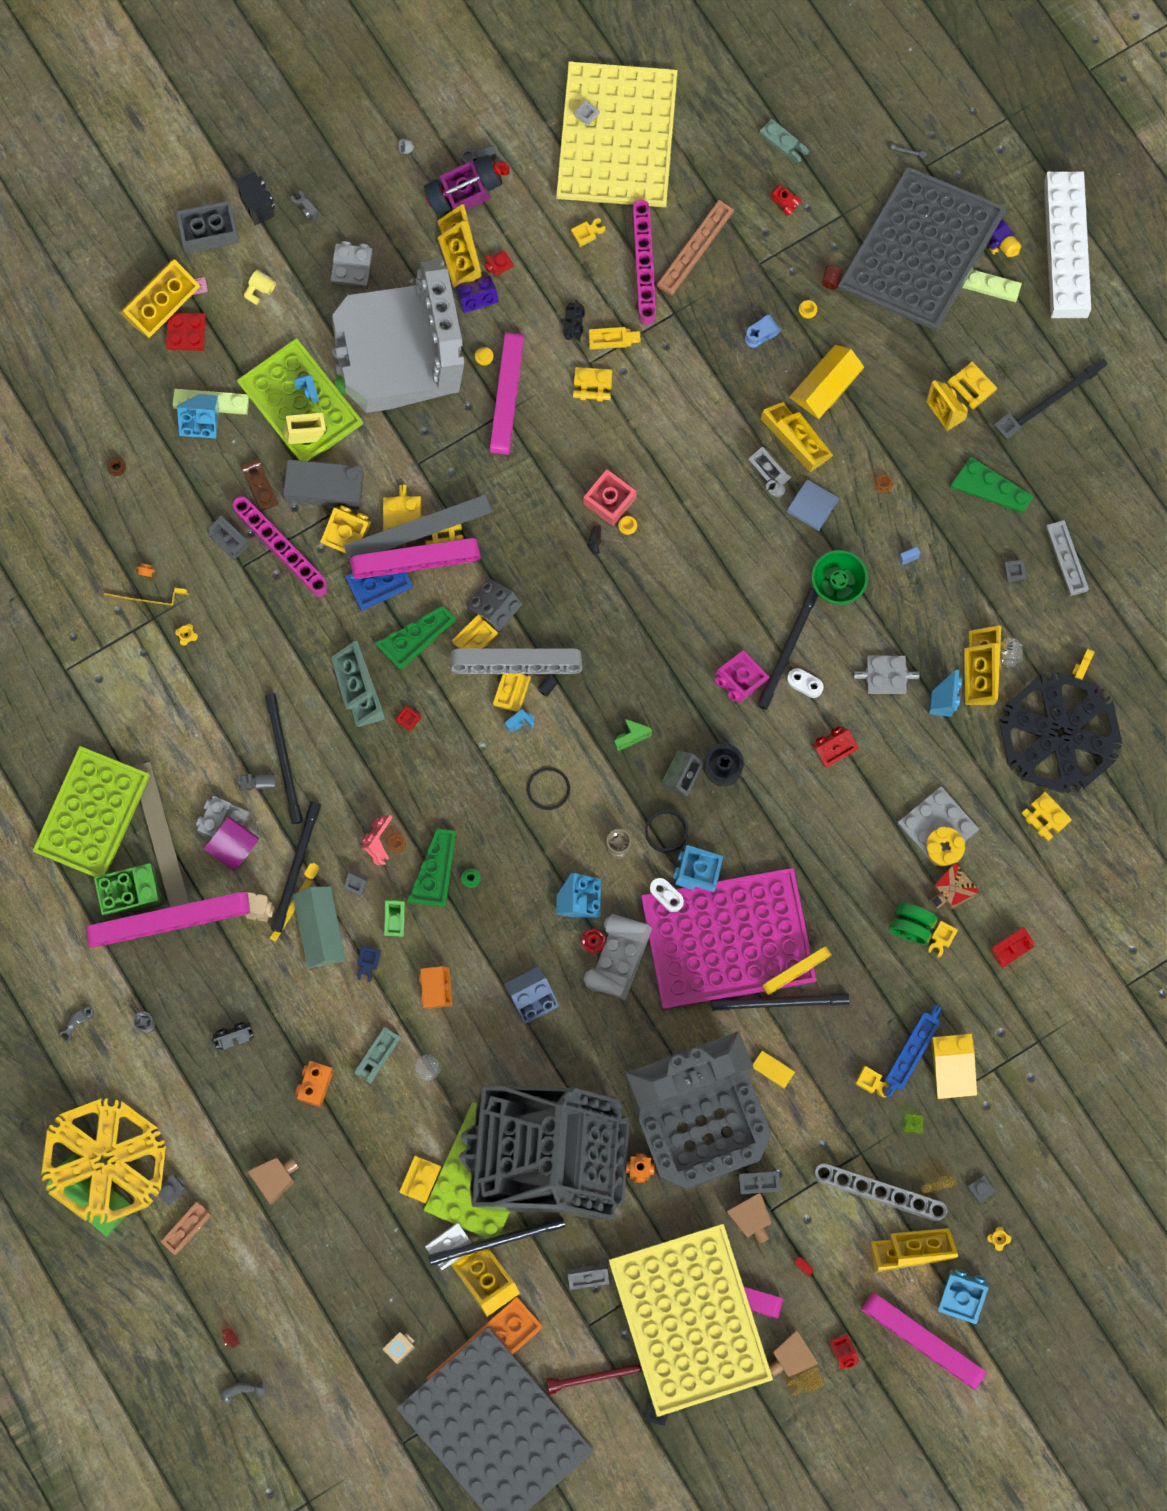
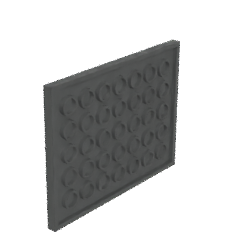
M907 167L838 285L839 290L938 331L1004 216L1006 207Z
M489 1328L485 1329L396 1408L483 1511H528L594 1452Z

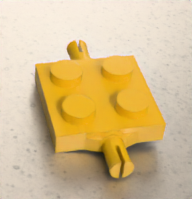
M399 485V496L383 498V531L421 518L422 498L421 496H406L407 485H403V487ZM406 544L398 546L399 548H402V546L406 548Z

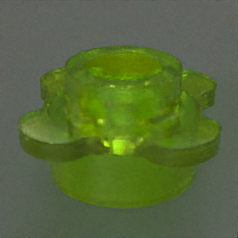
M907 1114L905 1116L906 1126L904 1131L906 1133L916 1132L921 1134L923 1132L924 1117L922 1115L912 1116Z

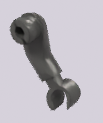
M85 1007L73 1013L66 1024L65 1031L59 1034V1038L63 1034L68 1035V1039L64 1042L68 1043L71 1038V1032L75 1030L78 1024L91 1019L94 1015V1010L91 1007Z
M261 1381L256 1382L254 1385L245 1382L234 1383L222 1389L221 1400L224 1403H229L232 1400V1396L241 1392H255L259 1395H265V1384Z

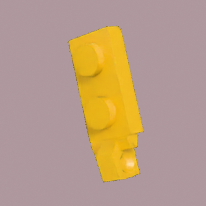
M626 327L589 330L590 349L622 348L631 346V343L641 342L640 331L631 332Z

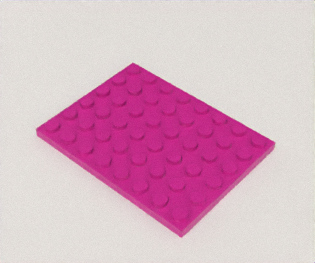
M794 868L718 881L714 892L695 887L694 890L688 888L676 889L684 900L683 907L677 912L668 911L652 894L641 895L646 924L652 928L649 941L663 1010L710 1002L716 999L764 992L765 990L762 986L811 955ZM671 900L670 904L675 906L677 905V901ZM814 967L781 988L816 982Z

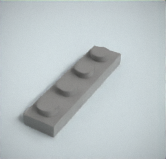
M1065 520L1047 525L1046 530L1069 595L1074 596L1088 592L1089 588Z

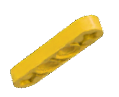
M823 947L771 979L762 987L767 995L820 964L832 954L827 947Z

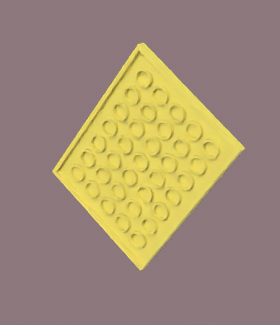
M724 1224L609 1260L657 1417L773 1380Z

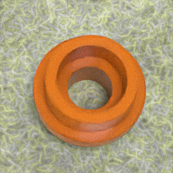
M141 563L140 567L136 566L138 575L152 577V573H155L152 565Z

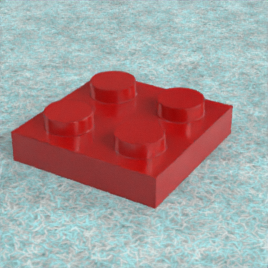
M174 313L168 319L166 349L204 351L206 314Z

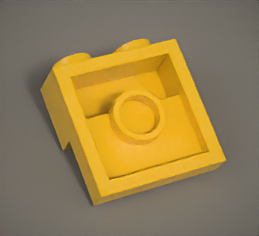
M346 506L334 507L321 543L346 553L343 545L365 538L371 521L367 520L368 516L362 513L357 515L350 513L351 509Z

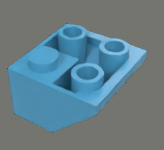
M199 394L177 406L179 436L217 438L219 415L217 395Z
M959 670L952 672L932 691L929 714L952 717L953 712L957 711V707L960 704V695H957V693H959L962 683Z
M571 873L557 894L556 914L567 917L599 918L601 879Z

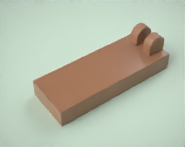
M196 1202L165 1236L161 1243L174 1255H177L212 1216L211 1212L205 1206Z

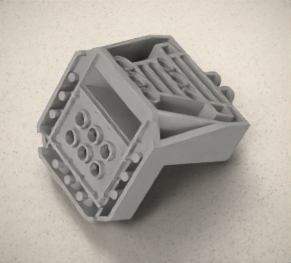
M443 259L420 262L415 286L347 295L332 315L335 338L332 354L333 358L338 359V364H335L336 374L343 378L345 392L366 413L389 410L459 392L464 368L463 355L459 356L462 337L447 267L443 266Z

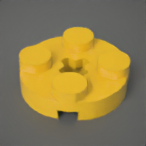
M940 827L934 830L926 841L928 857L939 866L955 864L964 854L965 840L955 829ZM947 842L951 849H946L944 852L941 850L942 846L940 844Z

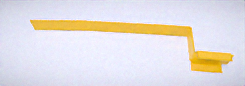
M175 588L173 592L172 604L127 598L104 593V595L164 605H173L175 593L189 595L187 589Z
M309 864L304 873L306 880L299 892L309 888L312 879L319 870L317 864ZM294 900L288 908L284 927L296 909ZM274 931L270 939L276 942L281 933Z

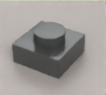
M1010 413L995 424V427L1006 440L1021 429V426Z
M1023 560L1004 562L1007 582L1026 580Z
M351 869L344 888L361 896L369 877Z
M982 1176L967 1187L978 1203L996 1192L985 1176Z

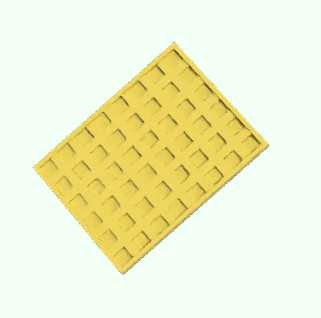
M569 62L557 199L634 205L637 200H645L649 203V206L666 207L677 70ZM585 100L600 111V114L588 127L574 116V112Z

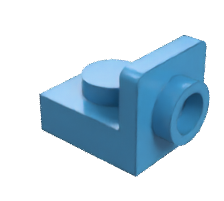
M302 375L294 380L296 390L304 388L306 398H310L312 404L319 402L312 375Z
M521 709L504 723L505 729L509 733L513 730L516 732L524 725L523 722L530 729H533V721L535 719L528 711L525 713Z

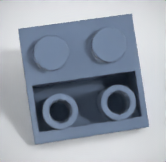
M539 966L504 984L524 1024L559 1007L551 987Z

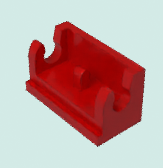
M1025 927L992 947L990 953L1000 967L1004 968L1033 949L1034 941Z

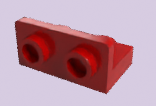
M841 726L834 728L831 734L826 737L821 736L817 738L815 743L811 745L825 768L859 749L849 729Z

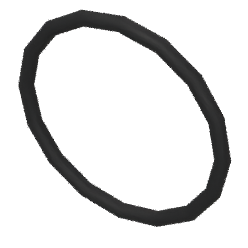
M555 768L538 770L528 781V797L540 809H557L566 803L570 795L569 780L563 772ZM555 771L566 780L568 787L567 795L559 805L543 807L532 799L530 783L540 772Z

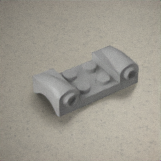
M611 914L604 923L608 937L596 969L591 968L585 973L584 982L586 987L592 991L606 993L626 1001L652 928L646 923Z

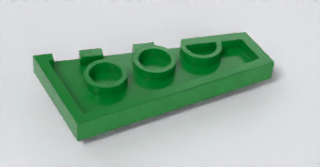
M972 457L969 458L950 486V489L963 491L967 495H974L988 502L992 501L1000 504L1002 507L1022 514L1034 498L1025 490Z
M442 606L423 616L422 619L408 624L398 632L395 631L387 638L375 642V646L402 671L456 622V618Z
M436 829L407 903L446 908L456 831Z

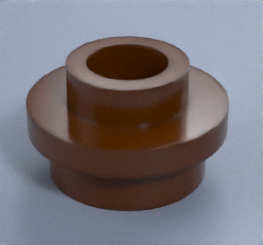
M121 458L111 459L107 464L108 472L113 476L122 475L126 470L124 460ZM119 465L120 468L118 470H114V466Z

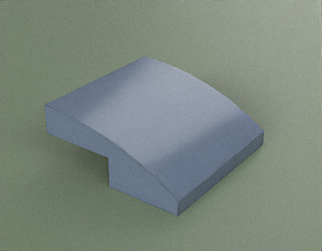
M807 479L788 508L787 513L819 531L840 498Z

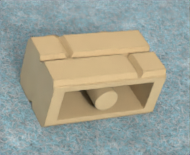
M247 892L251 911L245 915L247 919L256 920L257 918L258 921L267 922L269 917H273L274 906H272V902L269 901L266 895L258 894L256 896L255 893Z

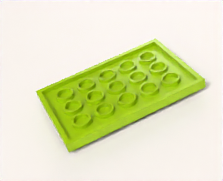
M297 338L237 380L238 385L248 395L249 399L298 461H313L363 425L362 419ZM302 375H312L319 402L312 404L311 399L306 398L304 388L296 390L294 380ZM323 413L326 431L318 442L288 444L287 439L283 435L286 416Z
M79 746L33 852L93 877L107 874L151 775Z
M472 1102L424 1211L452 1224L458 1223L461 1228L488 1239L501 1234L510 1212H496L472 1207L469 1189L471 1174L459 1160L460 1153L467 1150V1146L461 1141V1134L475 1124L477 1103Z

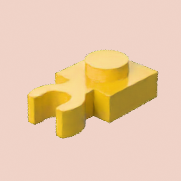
M600 218L595 219L591 225L586 221L571 229V233L579 247L595 240L596 233L602 234L605 232V226L601 228L596 226L601 223Z
M1087 649L1081 664L1076 663L1072 672L1075 675L1074 678L1083 679L1094 651Z
M940 921L931 938L936 942L930 945L928 953L933 948H937L939 950L937 957L940 958L944 951L943 945L949 948L958 930Z
M864 1066L854 1084L869 1093H874L877 1090L879 1096L887 1097L883 1095L882 1088L883 1086L888 1087L889 1084L880 1081L882 1075Z

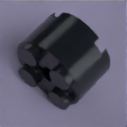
M718 744L712 747L706 756L705 774L712 783L719 787L732 785L738 781L742 774L744 759L740 750L735 746ZM721 762H723V764H728L727 767H721Z

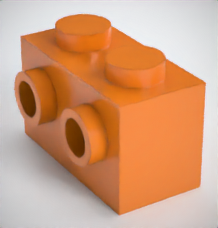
M440 966L420 969L419 982L422 985L420 998L423 1008L451 1007L450 967Z
M309 1061V1064L305 1065L302 1071V1076H304L303 1082L298 1084L295 1095H298V1101L321 1108L334 1070L331 1067Z

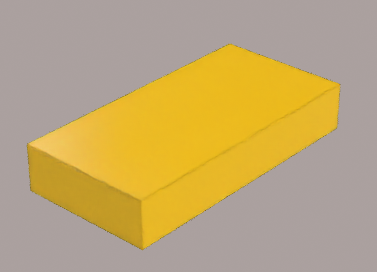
M761 1051L753 1064L755 1071L785 1089L795 1071L764 1051Z

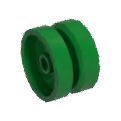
M898 903L894 913L897 918L892 919L888 930L904 940L928 945L932 936L928 929H934L938 920L937 916L918 906Z

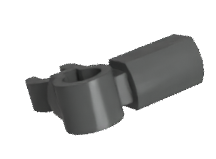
M494 146L479 148L474 152L470 149L464 150L461 153L463 165L472 160L475 162L486 155H490L492 159L496 158Z
M252 774L237 775V782L241 791H250L254 787L256 789L276 788L275 775L255 776V778L252 777Z

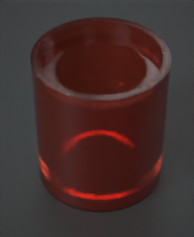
M834 265L826 266L821 283L822 286L828 289H837L842 269Z

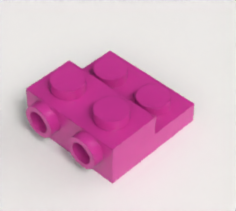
M744 650L720 667L714 675L716 684L719 687H724L728 691L729 698L737 701L739 704L769 679V676Z

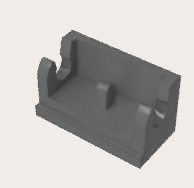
M222 516L218 517L208 528L210 531L208 536L234 560L249 547L248 541Z
M779 1171L738 1174L739 1191L741 1194L780 1191Z

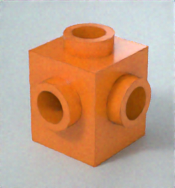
M635 1154V1157H631V1162L627 1161L626 1173H630V1179H634L633 1182L645 1183V1180L650 1179V1175H654L655 1163H651V1158H647V1154ZM638 1164L644 1165V1169L642 1171H639L637 1169Z

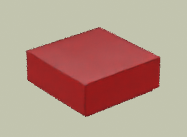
M406 705L396 717L395 722L411 732L422 716Z
M801 1257L793 1263L807 1277L814 1270Z

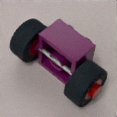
M486 155L475 162L472 160L441 175L442 183L436 179L425 184L426 201L437 215L443 214L451 210V208L456 209L461 204L465 206L467 211L492 199L489 191L503 184L500 168L497 163H494L490 155Z

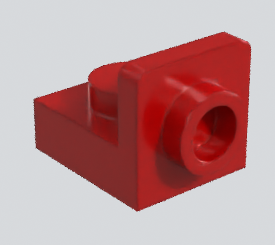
M505 250L491 257L489 255L485 256L484 266L488 273L492 272L494 277L514 267Z
M848 1334L829 1341L841 1370L852 1368L859 1362L857 1352Z

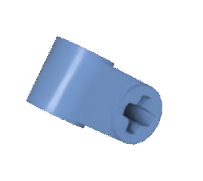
M770 314L766 315L747 329L745 343L751 348L758 347L768 339L775 337L781 331V328Z

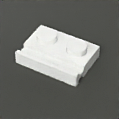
M456 1223L425 1245V1247L432 1254L467 1245L471 1241L460 1225ZM458 1258L438 1265L443 1270Z

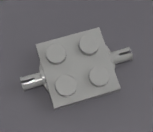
M867 656L866 671H854V679L866 680L868 694H906L907 680L919 679V671H908L906 656Z

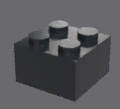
M254 171L235 180L239 197L255 226L275 217L273 212L275 209L274 200L271 193L267 192L265 182L261 176L258 177Z

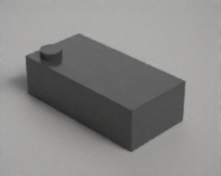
M288 460L283 494L285 503L340 507L343 505L352 509H360L364 478L363 466Z

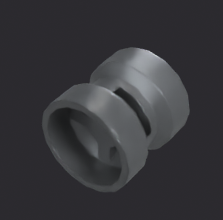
M139 1012L133 1018L134 1027L140 1033L148 1034L155 1027L153 1017L147 1012Z

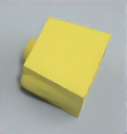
M323 413L286 416L283 435L287 439L288 444L318 442L326 431Z

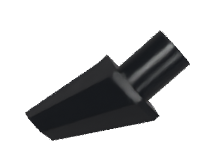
M601 526L593 529L587 546L591 547L593 555L600 553L598 545L601 544Z

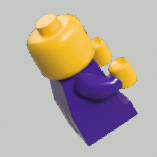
M1001 219L989 240L991 241L989 250L995 255V252L998 253V248H1000L1007 257L1016 256L1021 249V244L1014 237V232L1010 231L1008 225Z

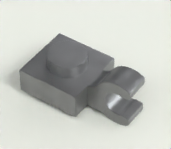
M302 191L298 192L301 197L299 200L291 196L292 203L295 206L302 207L301 212L306 219L310 218L313 223L319 219L317 209L308 198H305Z

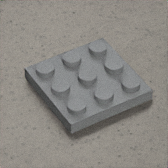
M939 787L897 823L935 867L937 865L929 859L926 851V841L934 830L940 827L955 829L961 834L965 842L979 831V828L942 787ZM947 842L940 844L942 846L941 850L944 852L946 849H951Z

